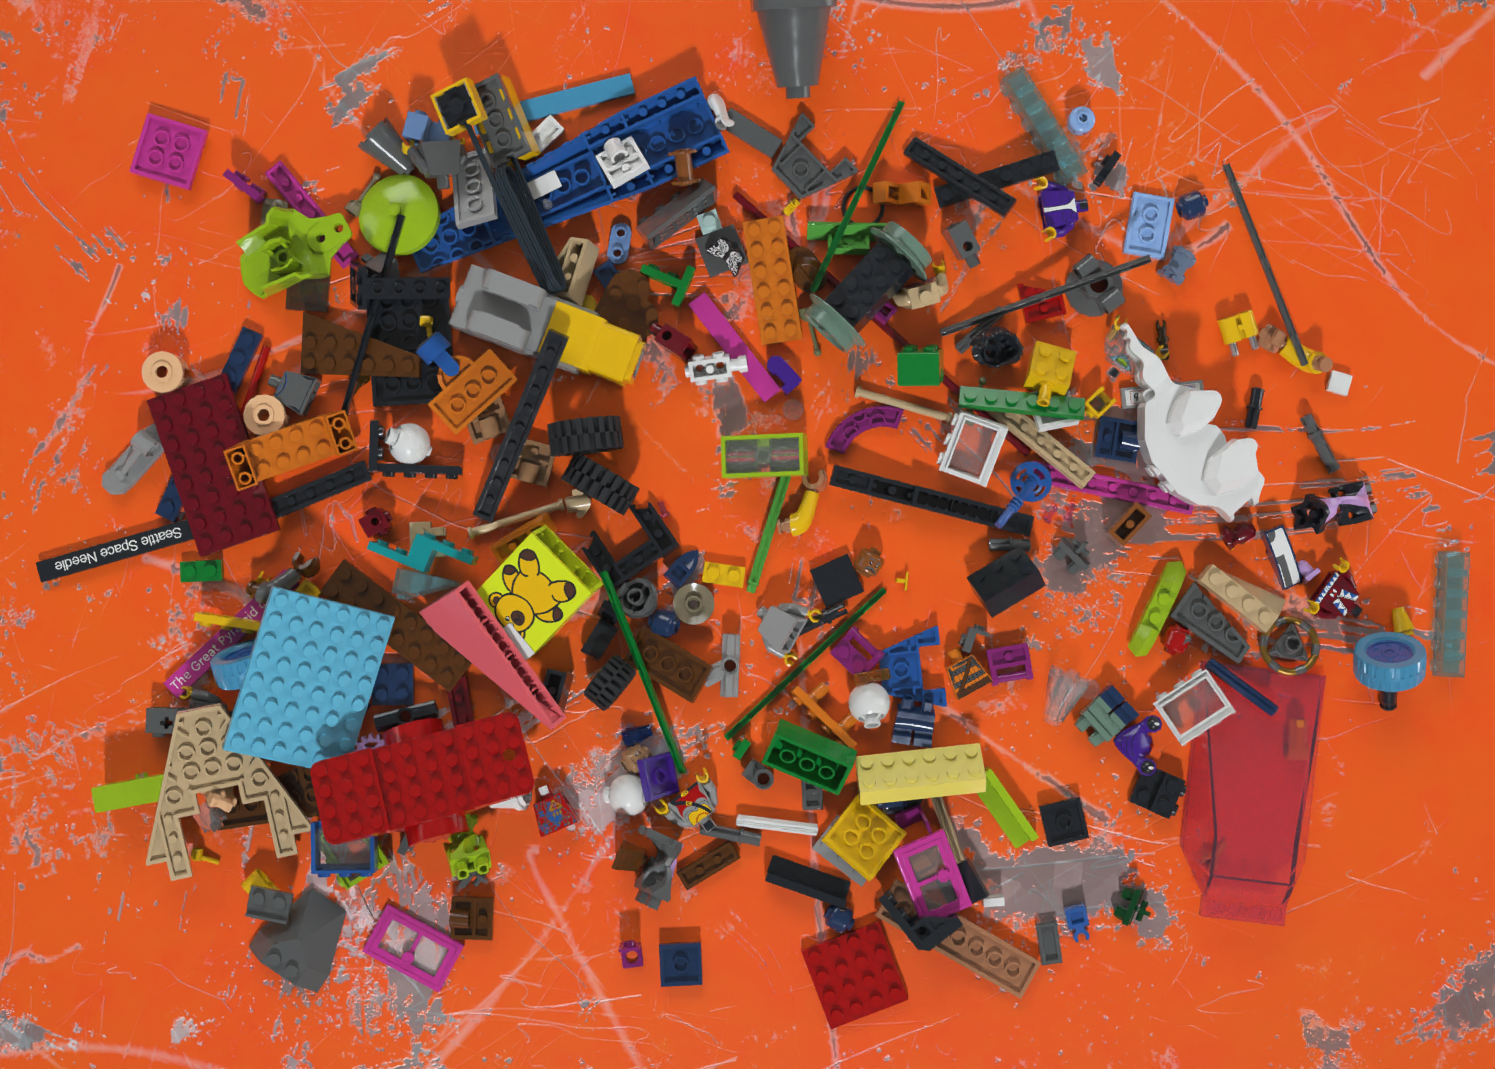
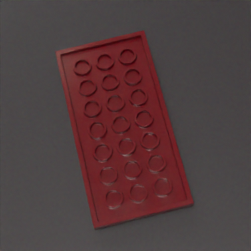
M227 373L147 400L200 557H205L281 530L265 481L261 480L258 482V485L237 491L224 456V450L250 439Z

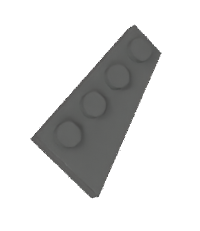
M1192 582L1169 617L1239 664L1250 649L1249 644L1228 623L1222 613L1201 592L1195 582Z

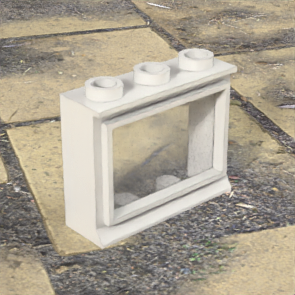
M960 409L959 414H954L951 425L954 426L952 433H947L944 444L947 445L944 453L940 452L936 463L940 464L939 471L986 487L1006 437L1008 426Z
M1201 668L1190 675L1192 677L1190 680L1178 682L1173 686V691L1168 694L1163 692L1155 698L1157 701L1153 703L1181 746L1187 745L1195 737L1201 736L1212 726H1216L1229 715L1236 713V710L1207 669L1203 671Z

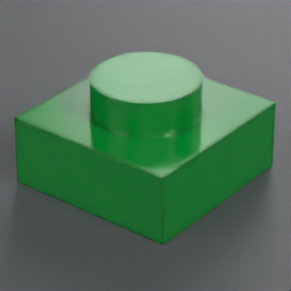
M745 737L742 741L738 739L732 747L734 751L733 757L740 761L750 746L751 741Z

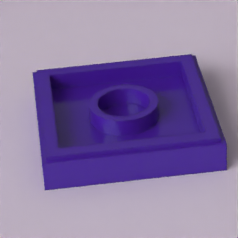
M670 751L637 760L645 802L680 792Z

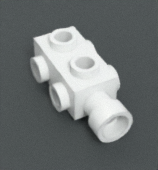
M724 351L714 352L712 356L704 357V354L693 355L691 359H688V365H684L686 378L690 377V381L695 382V385H705L708 383L707 380L716 379L717 383L726 382L728 377H732L733 371H740V373L748 372L746 355L730 359L729 353L725 354ZM718 362H723L724 366L722 368H718L716 364ZM703 365L704 368L703 370L698 371L696 369V366Z

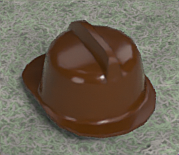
M803 246L795 247L789 251L793 280L802 291L814 293L810 288L821 263L810 249ZM825 272L817 291L821 290L826 284L827 272Z

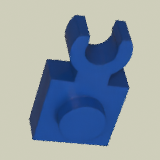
M1081 903L1064 907L1069 930L1074 929L1072 935L1075 942H1078V935L1080 933H1084L1086 940H1088L1090 936L1088 930L1084 927L1089 925L1085 904Z

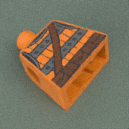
M958 647L947 652L952 664L945 667L957 700L993 681L972 654L963 657Z

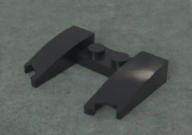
M648 502V508L636 510L635 504L630 505V510L650 539L619 561H615L595 530L590 533V536L594 539L589 548L582 547L583 552L599 576L601 572L608 571L615 591L662 557H667L681 547L651 502Z

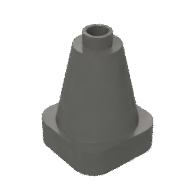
M750 0L751 13H757L777 88L785 87L786 99L811 97L810 86L819 84L830 10L832 7L837 6V0Z

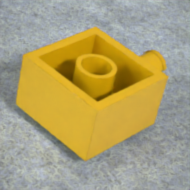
M1036 340L1030 353L1023 387L1039 392L1036 402L1038 405L1043 407L1049 406L1051 395L1065 396L1070 386L1077 351Z

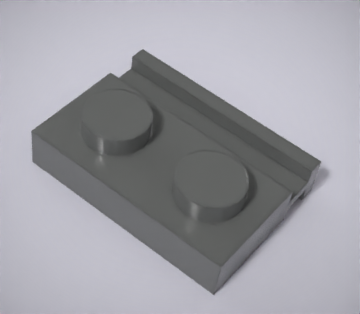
M252 885L245 916L286 925L289 921L288 918L294 893Z

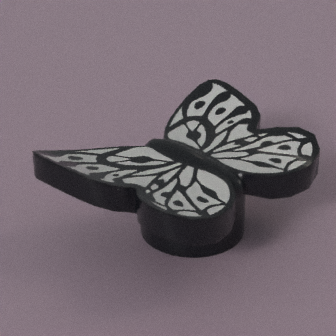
M722 236L716 240V243L706 249V253L723 258L734 277L739 274L741 263L745 260V255L736 242L729 241L726 237Z

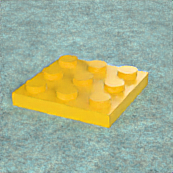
M858 793L821 841L865 879L871 881L907 833L874 804L860 805Z

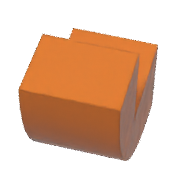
M889 181L873 183V204L886 206L931 205V184L922 181L901 184Z

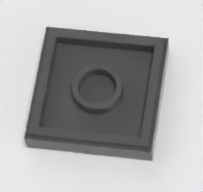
M734 224L695 239L710 278L730 271L723 258L706 253V249L716 243L719 237H726L729 241H734L740 246L741 251L745 255V260L741 263V266L749 263Z

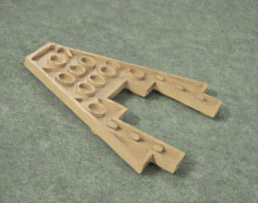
M221 703L182 710L176 714L146 859V866L167 862L171 881L193 876L180 818L200 814L201 810L197 793L238 785L242 804L264 800L277 858L298 854L295 834L311 831V821L263 758L222 749L231 716Z

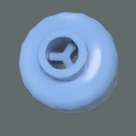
M1085 106L1074 108L1067 118L1068 130L1076 136L1086 135L1095 124L1094 112Z

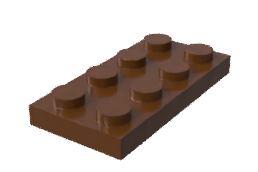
M643 625L635 642L649 677L687 701L694 703L714 667L667 638L653 633L650 628ZM629 650L624 661L638 670Z

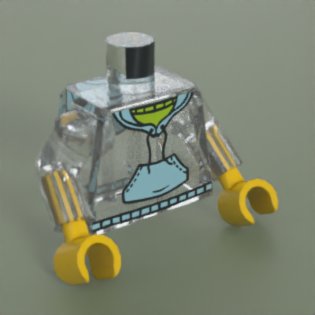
M1120 315L1115 317L1114 325L1111 326L1105 336L1104 342L1105 360L1112 364L1106 371V375L1113 380H1116L1121 372L1127 376L1134 374L1136 367L1135 362L1125 351L1126 340L1122 339L1124 332L1120 329V325L1124 323L1118 322ZM1137 337L1144 348L1158 356L1161 360L1169 355L1170 351L1165 355L1160 353L1164 345L1159 346L1156 353H1154L1155 350Z

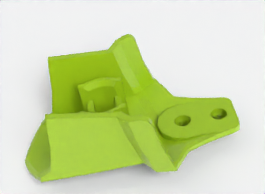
M272 207L266 214V222L236 241L244 251L240 257L241 275L244 285L253 294L265 299L305 279L329 277L332 258L353 235L343 214L336 213L319 218H308L295 209ZM343 225V230L341 232H336L338 230V227ZM324 235L325 241L321 243L320 238Z

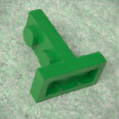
M649 263L648 266L643 264L640 269V273L643 276L677 290L671 304L680 309L696 269L687 265L684 275L680 280L678 279L679 275L668 271L666 274L659 271L660 267Z

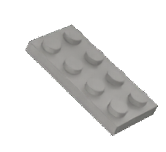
M482 148V151L486 157V160L494 176V168L491 165L485 148ZM476 150L468 152L463 169L459 174L452 177L455 222L459 230L498 219L496 194Z

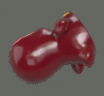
M1244 521L1233 529H1228L1227 526H1224L1220 536L1226 547L1231 551L1237 544L1243 545L1253 540L1256 536V529L1252 523Z

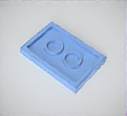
M1133 192L1123 254L1140 257L1150 255L1152 259L1164 260L1175 198Z

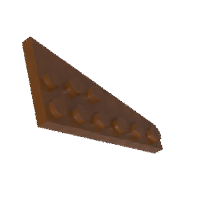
M303 312L300 373L351 376L363 334ZM370 338L359 376L421 378L422 359L419 355Z
M298 766L277 778L308 818L319 816L310 775L311 768ZM238 796L237 804L232 807L229 813L218 807L210 810L213 831L269 823L264 800L242 804L241 796Z

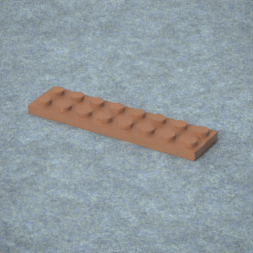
M895 878L889 890L898 902L896 906L898 908L902 906L911 918L917 913L906 884ZM922 894L928 910H934L943 906ZM881 903L875 916L903 931ZM956 913L963 925L933 949L1021 999L1041 965V961Z

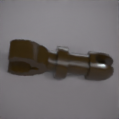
M1162 319V327L1159 326V320L1156 321V330L1158 331L1156 341L1159 343V346L1164 345L1160 353L1165 355L1168 352L1167 342L1169 337L1166 336V321Z

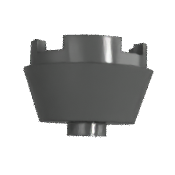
M636 578L628 583L625 582L619 589L618 598L626 616L630 618H643L650 616L658 606L657 590L649 580Z

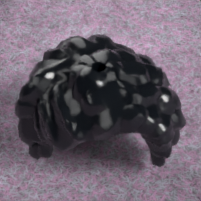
M996 326L984 330V332L973 339L971 353L973 359L978 364L987 365L989 368H999L1002 365L1017 363L1023 355L1024 347L1016 334H1013L1004 327Z

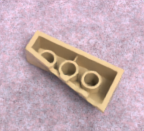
M1207 564L1195 579L1198 584L1259 632L1266 633L1279 617L1286 602V599L1226 573L1214 564Z

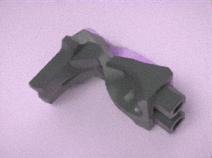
M640 824L638 833L652 840L657 848L656 858L650 857L643 871L635 880L634 887L639 889L635 900L658 910L662 900L666 902L671 900V881L677 863L676 858L681 853L684 844Z

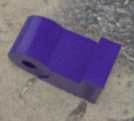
M772 356L768 360L767 370L772 375H776L784 384L781 390L787 396L802 382V379L780 356Z

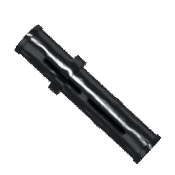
M843 601L827 610L826 608L822 609V614L814 615L813 618L819 619L818 622H812L808 618L799 636L826 623L831 624L832 620L848 614L847 609L838 612L839 609L845 607Z

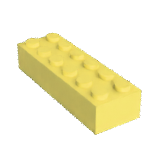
M980 743L856 756L855 758L860 805L986 792V774Z

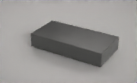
M1051 920L1035 923L1041 965L1063 963L1057 921Z

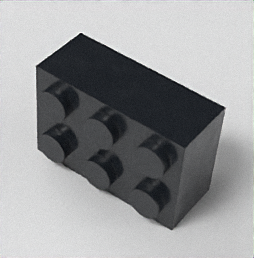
M1021 546L1016 547L966 577L973 593L992 618L1046 586L1039 569Z

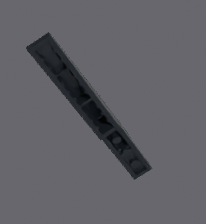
M838 465L833 466L829 485L997 529L1000 528L995 526V522L1006 510L1005 508ZM1020 512L1013 513L1001 530L1030 536L1035 516Z

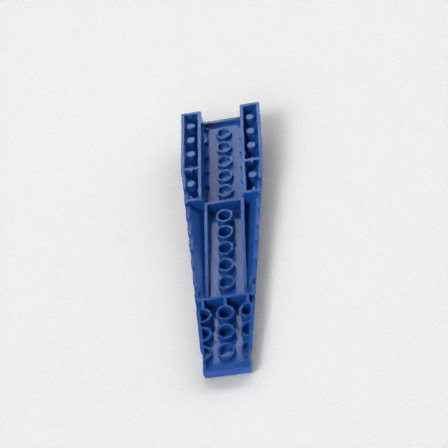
M694 76L619 111L598 123L594 128L586 130L573 140L565 142L559 148L527 164L521 170L527 183L555 170L560 180L561 187L534 200L546 228L655 188L676 178L674 156H668V152L684 148L696 149L697 152L691 153L693 169H696L730 153L720 130L715 125L714 116L697 78ZM632 136L650 169L614 189L595 156L605 151L604 144L609 139L619 138L623 141ZM497 196L498 219L459 230L455 222L454 207L443 212L438 229L431 241L419 251L412 253L420 273L423 274L440 265H446L516 239Z

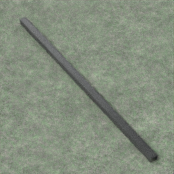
M1230 163L1223 165V170L1300 365L1305 366L1308 364L1307 358Z
M1146 255L947 326L939 329L942 337L1151 263V257Z

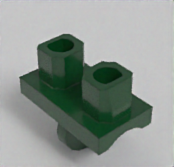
M1124 887L1121 898L1130 901L1129 907L1127 909L1117 905L1113 914L1119 920H1122V924L1126 926L1131 925L1136 911L1138 912L1135 918L1137 921L1141 922L1144 915L1150 917L1151 912L1146 910L1149 902L1143 900L1141 906H1138L1144 890Z

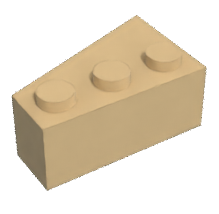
M570 237L557 257L565 275L567 287L553 296L582 306L600 250L589 239Z

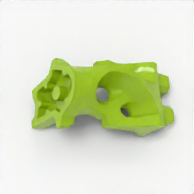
M477 814L466 815L469 832L456 833L448 838L450 843H443L452 877L457 876L459 880L466 879L469 873L475 871L480 875L489 872V868L492 867L490 852L483 836H477L473 832L474 826L478 823Z

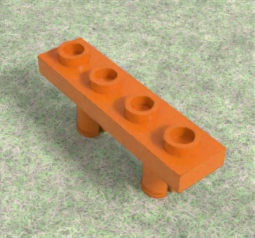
M821 681L809 694L805 693L798 685L789 692L792 695V701L798 706L802 705L807 710L806 714L813 721L817 719L822 724L820 728L827 735L830 736L832 734L837 739L835 742L852 749L857 745L848 735V731L858 721L851 712L837 723L818 706V702L830 690L825 683Z

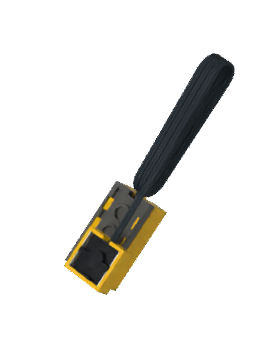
M496 73L474 84L472 79L465 77L430 95L446 135L455 136L465 130L468 131L491 186L539 287L546 290L550 295L565 290L567 287L565 275L518 161L520 159L528 161L541 153L511 79ZM471 125H476L491 165L495 168V178Z

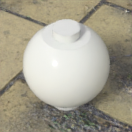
M406 423L398 426L396 429L390 427L384 438V443L389 444L391 455L403 464H417L424 460L425 457L428 458L432 451L428 433L417 424Z
M864 680L850 693L848 706L853 717L860 722H864L865 728H876L881 725L880 720L889 711L890 698L887 691L881 685L872 682V680Z
M621 775L612 782L611 786L604 788V802L610 803L617 813L624 816L639 814L650 802H645L641 779L637 775Z

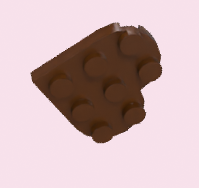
M632 269L621 270L611 278L594 309L609 324L638 334L642 339L651 335L649 333L650 327L654 322L658 323V312L654 305L648 301L650 293L649 282L640 272Z

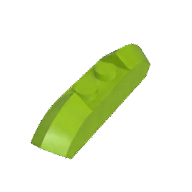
M1181 561L1167 562L1128 643V648L1135 657L1148 654L1163 627L1186 575V569Z

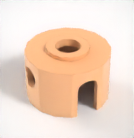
M164 351L155 352L147 357L143 363L141 371L143 381L147 387L155 392L166 394L186 387L189 383V380L184 378V369L189 370V367L185 360L175 354ZM160 366H165L168 370L164 378H160L157 375V369Z
M266 394L257 395L250 399L243 412L247 428L257 435H263L287 427L291 418L286 415L284 407L287 406L275 397ZM262 409L269 411L270 416L266 421H261L258 417Z

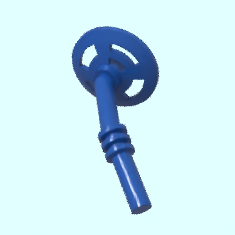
M1028 461L1021 463L1013 470L1010 485L1016 496L1007 504V509L995 522L996 527L1001 529L1013 513H1017L1021 506H1023V501L1035 502L1047 496L1052 486V477L1044 465ZM1026 468L1027 471L1022 473L1019 479H1016L1017 474ZM1034 468L1040 470L1045 478L1041 480L1037 474L1033 473ZM1028 475L1025 481H1022V478ZM1036 485H1040L1037 490L1033 491ZM1018 486L1022 488L1020 492L1017 489ZM1043 486H1046L1045 490L1040 495L1035 496V494L1041 491Z

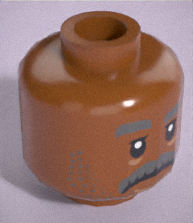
M872 546L870 549L862 548L853 562L856 567L855 571L866 578L870 576L875 577L884 564V559L880 556L882 552Z

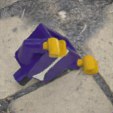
M1045 177L1035 178L1034 181H1038L1039 186L1034 187V190H1043L1037 196L1043 225L1041 233L1044 232L1048 235V238L1044 239V241L1048 242L1055 238L1064 237L1074 228L1075 223L1079 220L1078 213L1088 211L1087 199L1076 200L1074 191H1069L1067 187L1056 182L1048 181Z

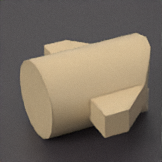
M577 488L572 489L573 496L565 497L568 514L576 512L577 517L582 518L590 508L591 497Z

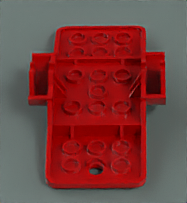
M511 712L456 725L455 728L445 730L441 718L408 722L393 727L382 734L385 746L374 749L367 748L315 762L310 769L323 834L326 841L333 845L403 831L406 834L408 847H413L418 843H434L440 839L445 840L456 833L469 832L466 820L467 814L480 808L527 795L532 792L535 786L520 722L517 715ZM507 749L515 752V758L511 761H507L503 757V753Z

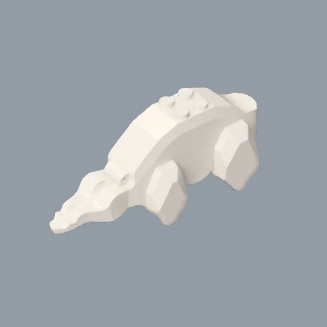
M1127 323L1120 325V329L1124 332L1122 339L1126 340L1125 351L1135 362L1134 381L1143 389L1138 395L1141 403L1137 409V438L1143 461L1147 465L1145 470L1151 477L1156 476L1160 481L1158 486L1164 493L1169 492L1189 505L1212 508L1227 522H1232L1235 519L1234 513L1246 502L1252 506L1258 504L1260 493L1264 486L1265 478L1259 472L1256 451L1258 444L1253 438H1232L1226 442V437L1216 425L1208 424L1215 417L1222 403L1220 393L1214 390H1196L1194 387L1173 383L1160 358L1141 345Z

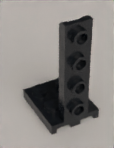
M350 262V304L358 310H367L369 299H450V278L368 277V270H366L365 266L359 262Z
M370 420L368 471L371 473H382L383 477H395V473H403V477L416 478V474H425L424 478L437 479V475H446L445 479H458V476H463V470L460 466L380 463V460H384V448L381 447V440L385 438V427L381 426L378 420Z

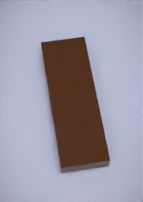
M728 840L676 873L686 890H689L741 857L732 842Z

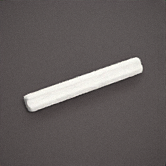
M738 814L736 819V825L742 827L816 836L818 833V825L813 823Z

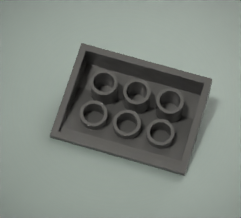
M701 178L700 182L687 185L688 188L682 193L680 191L675 193L670 198L672 201L668 204L659 205L654 210L655 213L652 216L642 218L637 223L636 229L649 248L654 250L695 219L697 215H700L717 202V191L714 185Z

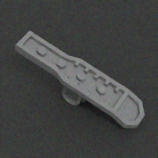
M155 423L138 431L132 437L131 445L102 474V487L111 495L126 494L164 453Z

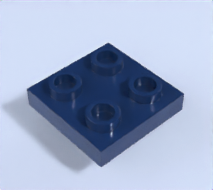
M1100 416L1093 457L1135 464L1137 452L1140 449L1137 438V421Z

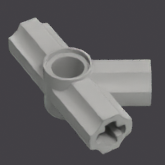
M723 634L722 660L712 664L714 669L705 683V686L709 687L721 681L720 696L738 697L741 634ZM733 660L736 663V669L732 671L727 670L725 662Z

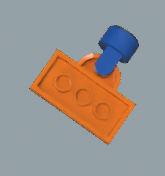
M435 331L416 348V353L427 365L434 361L439 366L437 376L443 391L430 401L428 405L457 435L518 379L490 348L475 362L461 355L450 356L446 350L451 344L440 332Z

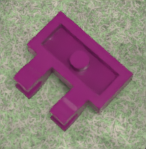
M229 169L224 172L223 176L231 181L241 192L244 191L255 203L261 204L265 200L263 195H267V191L256 186L253 182L251 185H248L247 182L250 183L251 179L245 174H241L237 170L233 173Z

